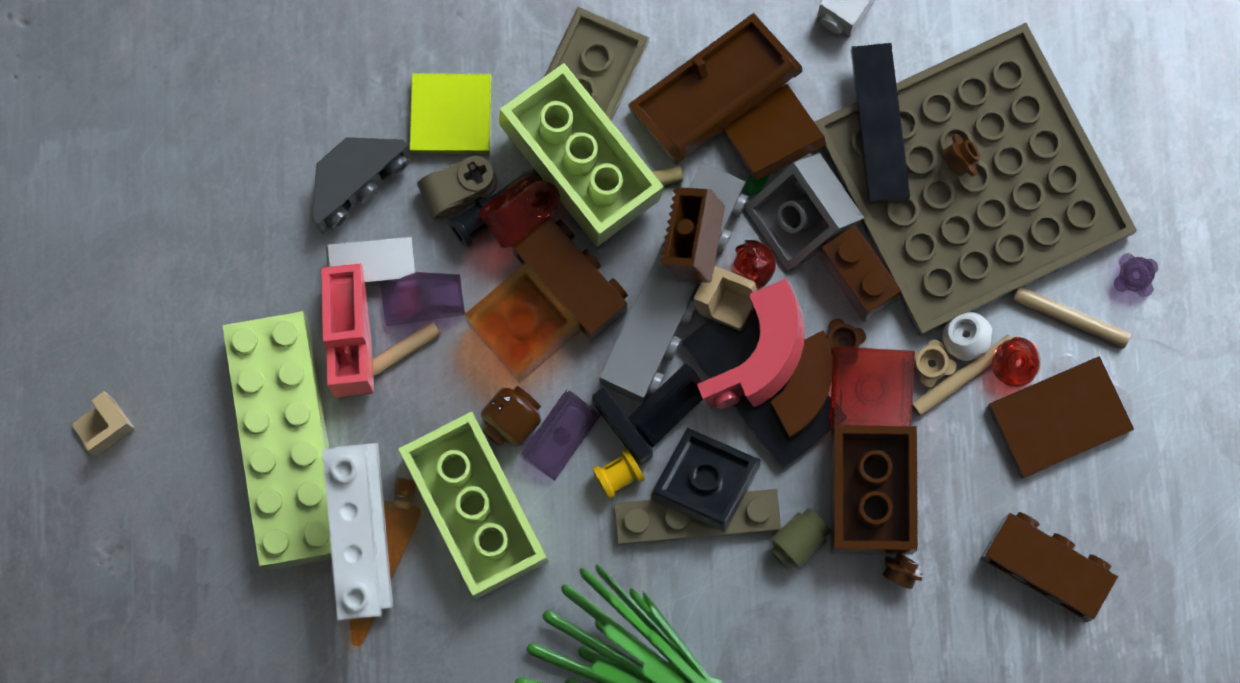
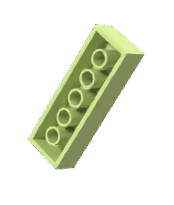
M301 311L222 325L259 566L268 571L332 559L322 449L330 448L309 319Z

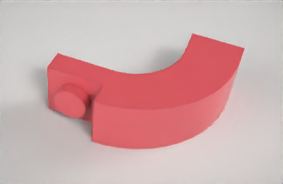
M787 278L749 294L760 322L759 342L755 351L744 363L697 384L702 399L710 409L715 407L724 409L733 406L739 402V397L746 395L752 406L756 407L780 391L793 375L803 351L805 326L799 302Z

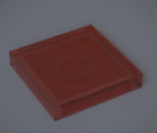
M833 347L830 428H833L834 425L912 426L915 351Z

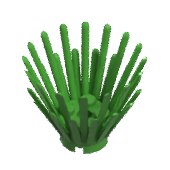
M598 564L595 565L597 574L626 605L604 587L588 570L580 568L581 577L645 637L669 663L567 584L562 585V593L595 619L596 628L605 634L608 639L644 665L552 611H545L543 619L550 625L586 645L578 649V654L581 658L593 663L592 667L536 643H530L526 648L528 654L598 683H722L721 680L705 672L644 591L643 599L634 589H630L629 596ZM524 677L517 678L515 683H544ZM569 678L565 681V683H587L574 678Z

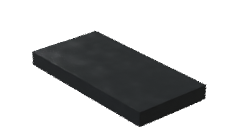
M755 308L742 331L710 319L682 341L684 348L709 378L738 367L755 351L760 337V322ZM787 383L773 397L756 407L752 406L746 395L739 397V402L732 407L783 469L829 433L834 425H839L846 419L844 413L829 395L816 419L805 430L790 440L770 405V401L783 392Z

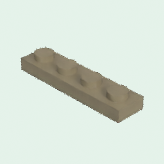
M777 489L747 491L725 532L654 500L615 503L618 545L775 532L781 529Z

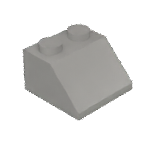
M820 153L792 163L744 207L788 272L818 254L822 246L864 219V216Z

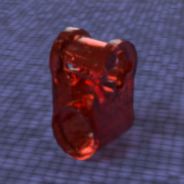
M532 175L524 176L502 194L487 202L481 208L478 215L501 248L511 247L521 241L534 227L556 211L560 203V194L553 184L542 181L540 178Z

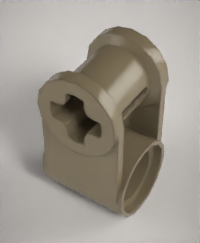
M474 155L445 169H440L424 176L417 182V186L433 220L438 221L457 214L464 208L474 204L475 200L479 197L485 196L488 198L497 187V177L487 159ZM479 171L483 182L476 185L472 174Z

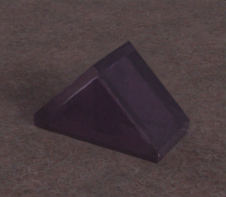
M415 272L381 285L386 326L466 315L460 274Z

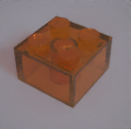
M527 262L464 314L467 324L519 383L581 331L578 319Z

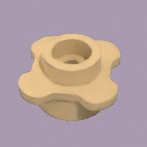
M938 340L930 341L928 346L919 352H912L908 357L909 366L917 370L921 376L920 383L924 387H934L938 379L945 375L951 376L956 370L955 361L948 358L947 353L944 351L943 343ZM930 360H934L936 362V366L930 367L928 365V362Z

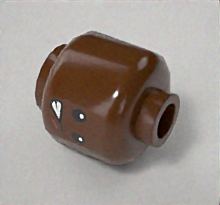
M516 386L513 390L507 387L501 388L481 411V418L487 425L483 433L499 447L505 442L515 447L521 446L541 423V416L538 412L541 405L519 386Z

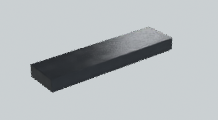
M892 44L852 46L851 59L869 204L908 201L910 199Z

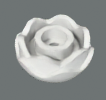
M967 312L961 314L945 325L942 333L944 348L947 353L954 355L962 361L977 359L991 347L992 327L983 316L977 313ZM966 332H969V333H970V336H969V337H967V338L963 337V335H964Z

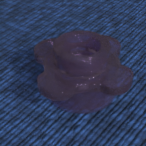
M1129 253L1122 255L1118 261L1121 268L1119 276L1114 280L1115 288L1119 292L1127 290L1137 292L1143 298L1150 296L1154 290L1151 283L1154 280L1155 273L1158 271L1157 263L1153 259L1134 257ZM1133 272H1138L1140 277L1138 279L1133 278Z

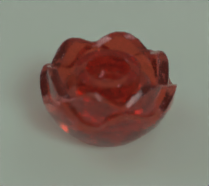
M744 240V244L735 248L737 257L733 264L734 270L740 276L754 281L758 290L766 286L772 279L776 269L775 258L771 249L762 242Z
M1020 336L1004 341L995 350L992 359L993 373L997 379L1010 387H1022L1029 384L1036 378L1041 368V355L1037 346L1030 340ZM1020 359V365L1016 366V361Z

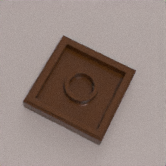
M788 84L778 88L763 99L764 101L751 108L722 131L755 181L826 145L824 135Z

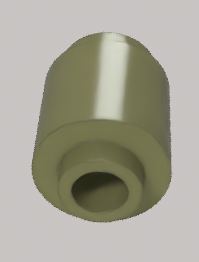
M808 508L802 514L798 512L770 539L775 546L770 552L785 568L794 565L799 569L827 542L825 537L831 530L814 511Z

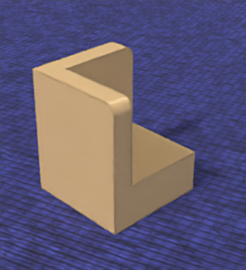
M714 265L712 281L710 283H701L693 299L699 315L742 331L754 310L749 294L758 290L754 281Z
M105 391L91 400L95 408L72 424V427L83 441V447L86 452L95 458L135 430L113 397Z

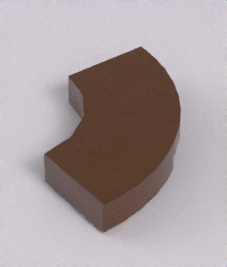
M824 330L804 339L802 355L793 375L790 377L783 392L770 401V405L789 440L800 434L816 419L830 391L833 359Z

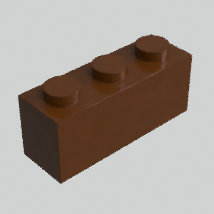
M547 214L511 244L513 255L592 342L627 312V302L624 299L628 297V294L614 278L609 281L604 278L598 271L602 267L600 262L587 248L581 252L571 241L575 238V235L564 221L559 219L557 222H554Z
M1018 512L1016 516L1012 513L1007 514L1001 521L980 559L1086 622L1094 620L1118 578L1117 575L1110 572L1112 566L1095 555L1090 554L1086 558L1073 550L1076 545L1060 534L1054 533L1052 537L1038 529L1040 525L1038 521L1022 512Z

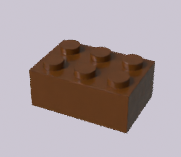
M834 425L830 432L831 554L913 555L918 550L917 426Z

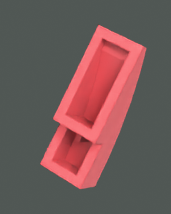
M360 263L321 268L323 342L327 351V386L334 398L373 394L372 345L363 266Z

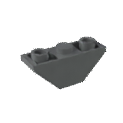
M346 137L316 163L312 219L322 234L329 228L335 230L348 219L350 215L348 211L359 201L362 204L368 202L379 191L378 185L389 175L392 178L396 177L408 166V158L412 156L408 144L402 139Z

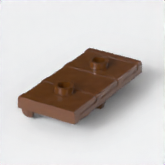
M752 13L634 99L628 106L631 113L677 165L695 149L713 136L718 135L725 127L751 108L764 101L763 99L793 77L795 78L803 72L802 65L756 14Z

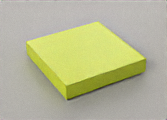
M412 73L411 154H490L491 74Z

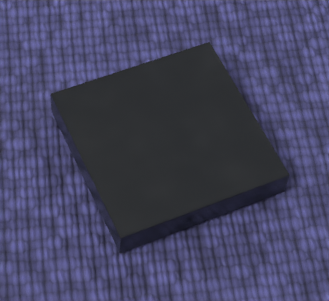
M687 427L651 492V500L725 532L760 468L761 459Z

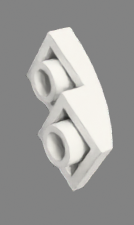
M412 237L325 245L327 267L361 263L365 282L415 277Z

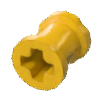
M628 448L622 451V456L603 467L595 466L592 468L609 500L615 497L616 491L635 480L638 482L645 480Z

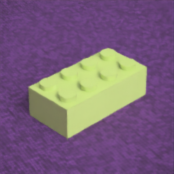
M565 63L500 108L499 125L596 247L660 201L664 186Z
M472 411L399 448L475 600L548 563V559Z

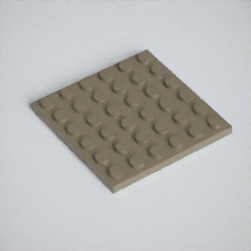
M1023 23L896 83L910 190V199L908 201L869 204L857 102L815 121V124L825 137L826 145L823 147L846 192L864 216L861 222L883 265L902 290L899 296L920 336L947 324V322L961 314L973 312L1137 232L1134 223L1027 23ZM954 134L960 135L963 141L966 139L970 140L979 152L980 160L979 164L976 165L978 174L974 177L968 173L963 176L957 175L945 160L943 151L953 144L952 136Z

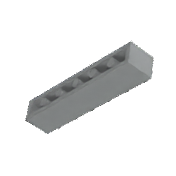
M701 162L689 188L713 190L715 196H718V199H721L720 202H723V205H725L717 252L723 253L732 234L731 231L726 229L732 215L737 218L740 217L749 197L743 194L746 181ZM663 244L599 377L601 385L640 403H644L647 396H651L661 386L665 375L659 373L664 359L672 361L682 339L676 337V334L682 322L687 325L690 324L697 309L693 298L702 283L678 281L660 262V259L664 257L661 253L665 250Z

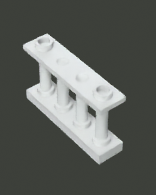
M378 443L322 449L338 620L381 616V609L393 607Z

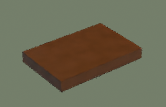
M1100 356L988 405L1021 479L1134 430Z

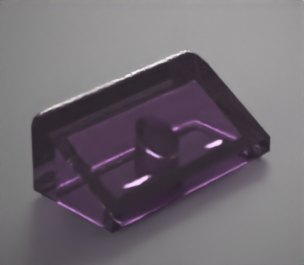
M566 389L520 454L521 458L555 481L601 414L573 392Z

